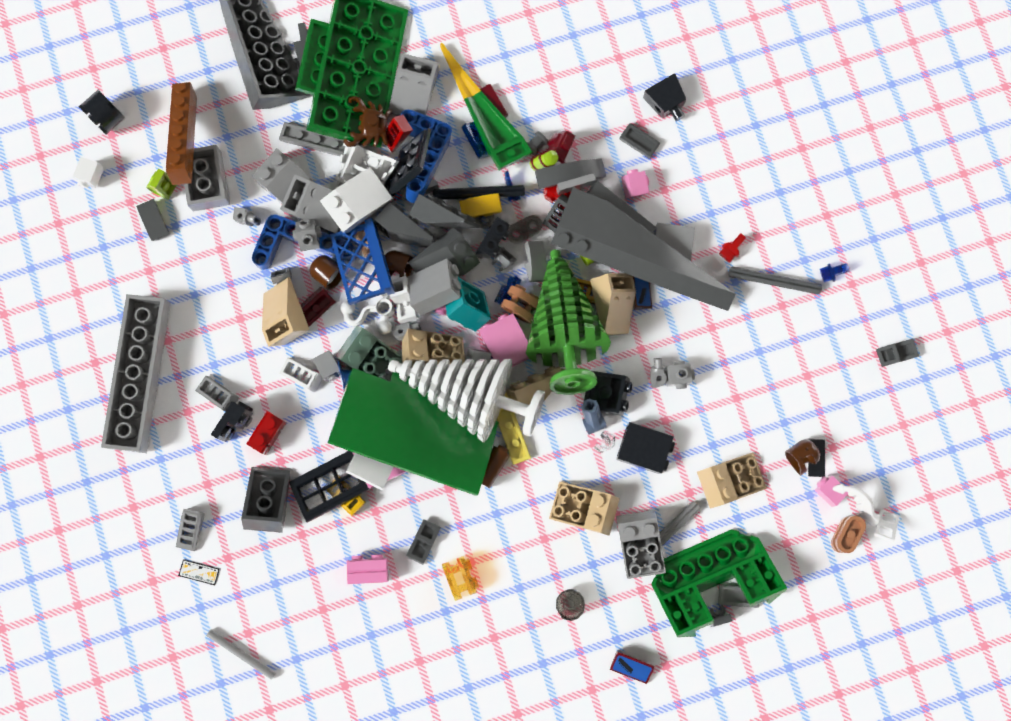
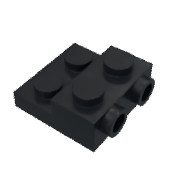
M496 217L477 249V258L482 260L485 257L490 260L492 256H497L501 249L498 246L501 240L505 241L511 232L508 230L509 223Z
M592 371L597 377V383L591 390L585 392L584 401L587 399L596 400L600 412L623 416L624 412H627L629 408V401L626 399L627 394L631 393L633 386L630 378L625 375Z
M232 401L214 428L211 436L224 442L231 440L236 432L235 427L244 429V427L247 428L253 420V417H251L253 415V408L241 401L238 404Z

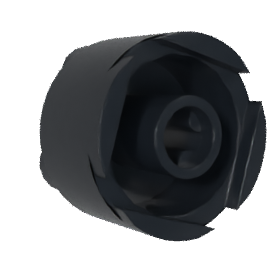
M99 89L78 106L86 115L90 113L88 118L96 126L100 123L98 127L105 135L125 118Z

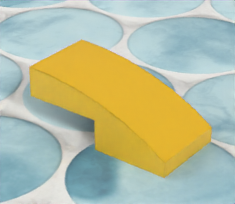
M498 193L459 201L461 212L473 218L487 217L502 212Z

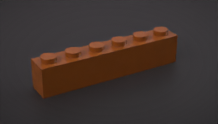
M191 82L172 84L166 172L172 185L192 183L197 96Z

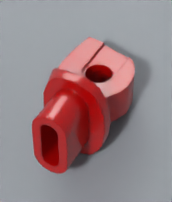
M740 233L732 244L729 242L724 243L719 255L731 263L734 258L739 257L738 247L746 239V236Z

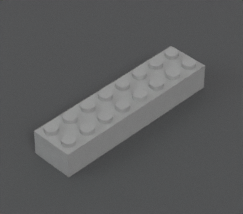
M126 294L101 448L147 454L171 305L165 298Z

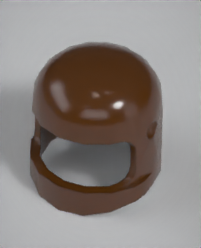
M391 250L385 254L391 276L395 271L399 273V278L404 276V272L407 278L411 275L412 267L408 262L414 258L412 255L396 250Z
M320 255L311 263L309 269L311 277L323 285L325 289L331 290L335 288L342 280L339 270L334 280L328 284L331 276L339 269L338 263L331 257Z
M803 439L786 450L785 456L798 475L802 476L807 472L805 463L809 462L815 465L819 462L820 451L812 441Z

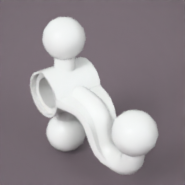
M387 293L381 295L382 299L378 300L376 305L364 307L357 319H352L351 317L355 312L354 304L349 305L348 301H345L340 307L342 314H344L345 322L352 327L362 325L369 313L377 312L381 316L377 330L382 335H387L391 332L392 325L389 319L394 316L396 310L390 302V296ZM389 305V310L386 313H382V307Z

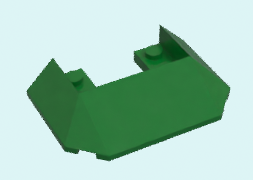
M733 529L664 558L666 573L657 574L651 583L677 638L696 637L697 630L714 623V619L700 593L735 578L750 607L763 601H767L769 605L787 590L784 581L760 539L752 535L740 534L739 531Z

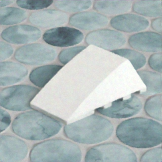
M343 143L345 150L344 154L340 156L339 162L341 167L339 173H336L335 176L337 181L335 189L369 167L372 168L383 185H385L399 161L385 155L381 156L359 145L348 147Z

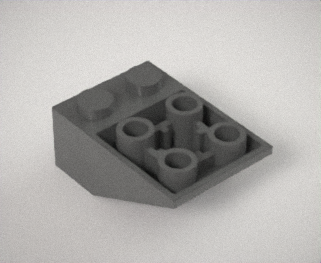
M419 194L409 213L410 216L439 229H452L453 227L455 229L480 228V225L475 223V218L460 212L461 210L446 204L445 201L430 194H427V196Z
M389 202L374 219L378 230L392 241L424 248L434 243L433 234L427 228L422 229L419 227V223L412 216L408 218L403 214L404 210L397 204L392 205Z

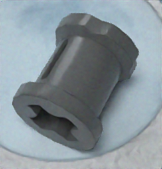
M537 131L535 136L527 142L532 155L536 156L538 151L548 144V139L540 131Z

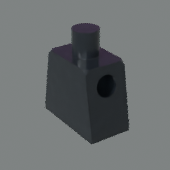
M675 73L645 90L643 99L661 118H665L670 114L676 122L684 118L685 114L681 108L686 103V96Z

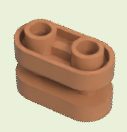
M521 285L510 286L507 293L511 296V299H504L501 308L510 314L513 313L519 320L531 324L534 315L530 312L532 309L536 310L539 297L532 293L528 294L525 292L526 288ZM519 301L520 303L525 305V307L522 308L517 304V302Z
M846 516L841 519L831 539V547L835 552L851 553L856 549L866 529L864 519L860 516Z

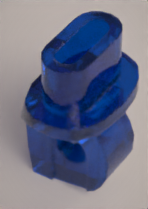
M828 263L826 267L819 268V271L825 283L831 280L835 282V276L850 272L847 263L833 268Z

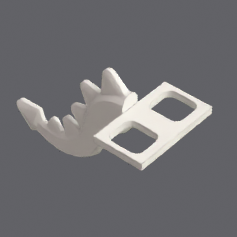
M844 484L833 487V491L844 494L848 492L850 497L856 495L854 501L861 502L855 506L861 510L856 516L865 519L866 528H876L874 536L891 542L895 541L899 515L881 509L879 514L875 513L872 498L857 487L845 486ZM883 514L893 517L895 522L884 521L882 519ZM880 528L890 530L892 537L880 534Z

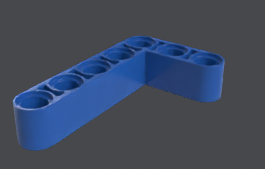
M408 109L402 111L401 115H404L413 129L409 136L415 138L424 129H431L423 169L419 175L406 184V199L411 203H415L419 194L424 196L450 144L452 128L447 123Z
M275 214L267 218L251 257L257 268L260 270L270 268L282 238L298 244V241H294L293 235L289 234L291 229L295 228L296 221ZM275 222H280V226L278 228H272V225ZM321 231L322 237H319L320 248L313 250L336 258L333 245L330 248L324 247L327 241H332L331 234ZM342 238L336 239L337 244L341 247H344L347 240ZM268 239H273V243L270 246H265V242ZM350 243L348 248H351V251L355 253V248ZM344 254L342 260L350 261L353 255ZM261 256H266L265 262L258 263V259Z

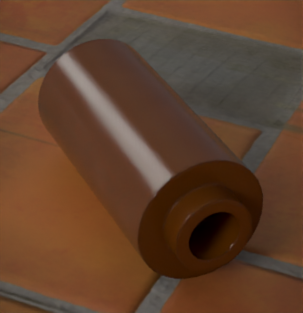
M499 444L498 447L493 446L482 482V485L489 489L510 457L508 454L509 450Z

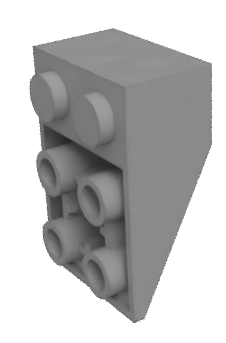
M402 53L389 109H392V114L401 115L402 111L408 109L423 115L427 114L439 73L438 62Z
M294 174L280 210L301 220L315 219L316 226H320L333 233H337L340 229L320 202L321 199L333 190Z
M655 510L616 516L627 579L666 573Z

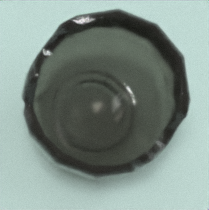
M566 589L556 598V610L562 619L574 621L579 619L584 613L586 607L585 599L579 591Z

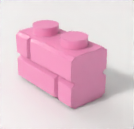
M383 554L371 555V559H363V555L351 556L352 560H347L346 562L347 585L389 582L388 558H383Z

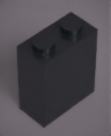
M628 422L616 460L660 475L663 471H667L669 465L667 457L669 453L673 452L675 442H673L674 436Z

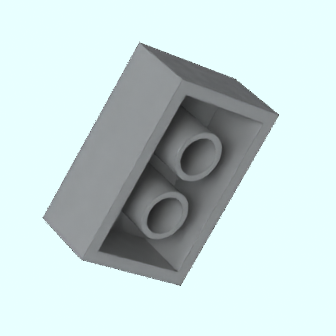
M217 145L194 148L192 183L184 184L187 206L193 212L230 205L222 152Z

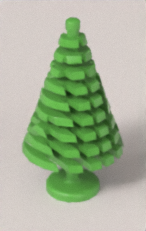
M554 249L550 252L551 260L547 263V270L542 283L536 313L534 314V323H532L526 355L537 364L536 354H542L543 366L552 367L551 353H557L559 367H565V370L551 377L549 382L550 389L557 394L575 395L591 390L597 383V377L594 372L588 369L577 368V365L582 364L580 350L586 349L588 363L597 359L596 347L601 346L603 355L608 351L611 340L598 316L595 315V311L576 277H573L574 274L569 268L568 263L562 258L561 251Z

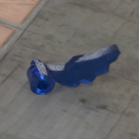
M505 171L504 178L506 181V185H513L509 176V172ZM520 196L508 197V201L521 199Z

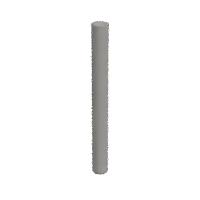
M212 629L207 633L206 636L270 680L276 675L271 669Z

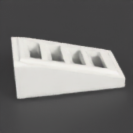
M287 357L279 372L282 376L313 393L322 381L319 373ZM294 364L295 366H294L293 370L291 371L290 375L287 374V373L289 372L291 366ZM299 368H301V370H300L299 374L297 375V377L294 378L295 375L297 374ZM306 372H308V374H307V376L305 377L304 381L301 382V380L303 379V377H304V375L306 374Z

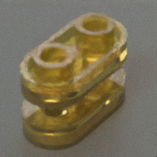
M464 555L456 558L457 565L451 566L449 561L442 564L455 601L463 599L462 592L468 590L471 596L477 593V588H480L476 576L472 578L469 570L473 569L469 558L465 559ZM458 572L462 573L465 583L460 585L457 584L454 576Z

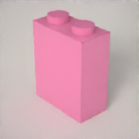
M508 313L498 317V321L494 323L487 322L479 330V334L488 352L492 353V359H499L500 363L504 359H512V367L529 359L526 355L528 341L513 313L510 315Z

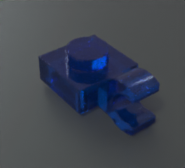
M510 276L507 280V286H501L494 302L501 306L504 299L510 300L511 296L507 293L510 286L520 285L522 279L517 276Z

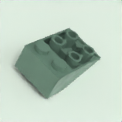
M359 326L354 328L335 356V358L351 369L355 368L382 378V375L385 374V370L388 368L391 360L403 364L400 354Z

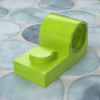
M158 168L152 175L146 188L169 200L177 185H172L168 174Z

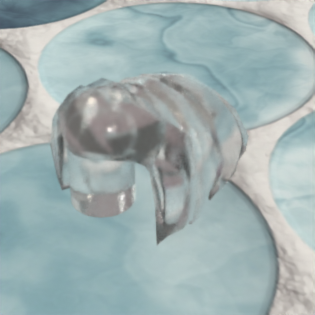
M603 430L600 437L602 438L601 442L605 443V445L602 446L596 443L594 446L596 451L600 453L610 451L615 445V435Z

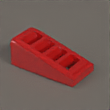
M404 115L395 116L386 129L387 146L391 153L395 152L413 131Z

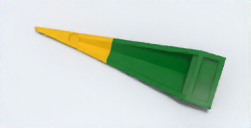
M440 43V48L487 153L491 156L498 170L500 171L530 156L532 151L524 137L484 95L445 45Z

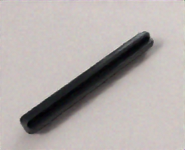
M525 186L434 189L432 195L441 200L469 199L496 193L500 197L524 196Z

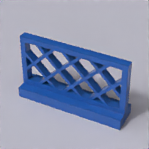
M372 218L365 220L364 224L356 226L349 233L340 231L330 235L349 305L385 293L387 295L395 293L378 229ZM365 231L362 241L354 238L357 232ZM341 237L348 238L344 247L339 246L336 239ZM352 241L360 244L355 253L348 250ZM363 246L370 249L367 258L359 255ZM345 252L353 255L348 264L342 262ZM356 258L364 261L360 270L352 267ZM368 263L375 267L371 275L363 272ZM350 269L357 272L353 282L346 278ZM361 275L369 278L364 287L356 284ZM373 280L379 283V290L371 291L368 289ZM354 286L362 290L359 296L352 298L351 292Z

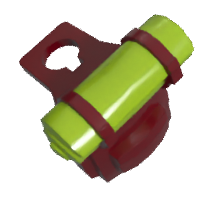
M566 130L554 133L548 141V149L543 153L541 152L533 156L530 160L531 168L535 171L565 163L564 161L576 135Z

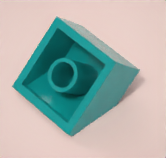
M458 277L461 285V298L445 305L446 314L450 320L456 321L465 328L476 332L491 319L485 292Z

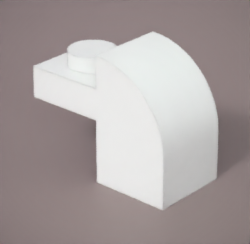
M403 276L393 279L392 283L395 293L389 296L396 304L398 322L403 324L418 319V313L410 306L408 278Z

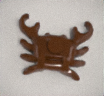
M350 97L349 103L353 101L358 102V106L354 107L353 111L363 112L359 117L361 124L358 127L361 133L350 132V136L354 138V141L349 142L347 139H344V144L348 147H355L363 139H367L362 145L366 147L375 139L373 146L376 147L380 137H382L383 143L387 146L386 125L392 109L387 110L383 114L381 104L378 105V110H376L375 105L368 101L370 108H367L360 97Z

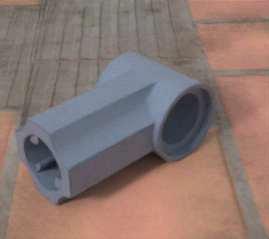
M591 399L583 401L581 409L584 419L582 421L588 435L607 428L597 401Z

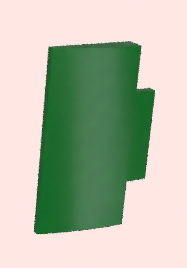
M333 0L329 23L310 19L295 87L297 91L313 95L306 127L307 131L341 140L347 139L350 142L354 141V138L350 136V132L361 133L358 127L361 124L359 117L363 112L353 111V108L358 106L356 101L349 103V98L353 96L360 97L367 108H370L368 101H371L375 105L376 110H378L379 104L382 105L383 114L389 110L408 15L407 9L380 0ZM380 137L379 143L376 147L381 148L382 137ZM363 139L359 144H363L367 139ZM375 139L370 142L369 146H373Z
M353 368L349 374L327 443L478 496L499 422L496 421L488 439L482 442L477 437L478 432L474 435L471 434L467 429L468 425L462 427L458 424L457 417L455 419L449 417L448 409L445 412L441 411L438 408V401L436 404H432L428 400L429 392L424 397L418 392L419 385L416 389L412 388L409 385L410 376L404 382L399 378V373L392 372L390 380L387 381Z

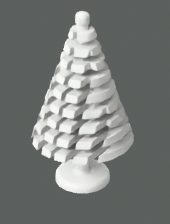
M443 359L439 362L438 366L437 360H429L426 365L424 360H419L415 362L413 367L412 360H405L403 364L391 360L388 365L389 371L399 373V378L404 382L410 376L409 385L412 388L416 389L419 385L418 392L424 397L429 392L428 400L432 404H436L438 401V408L441 411L445 412L448 409L449 417L452 419L457 417L458 424L462 427L468 425L467 429L471 434L474 435L478 432L477 437L482 442H485L491 434L501 408L525 416L523 434L530 437L536 426L545 397V391L537 390L530 405L504 396L510 380L512 359H504L501 363L499 359H492L488 364L486 359H479L476 364L473 359H467L463 364L460 359L453 360L451 364H449V359Z

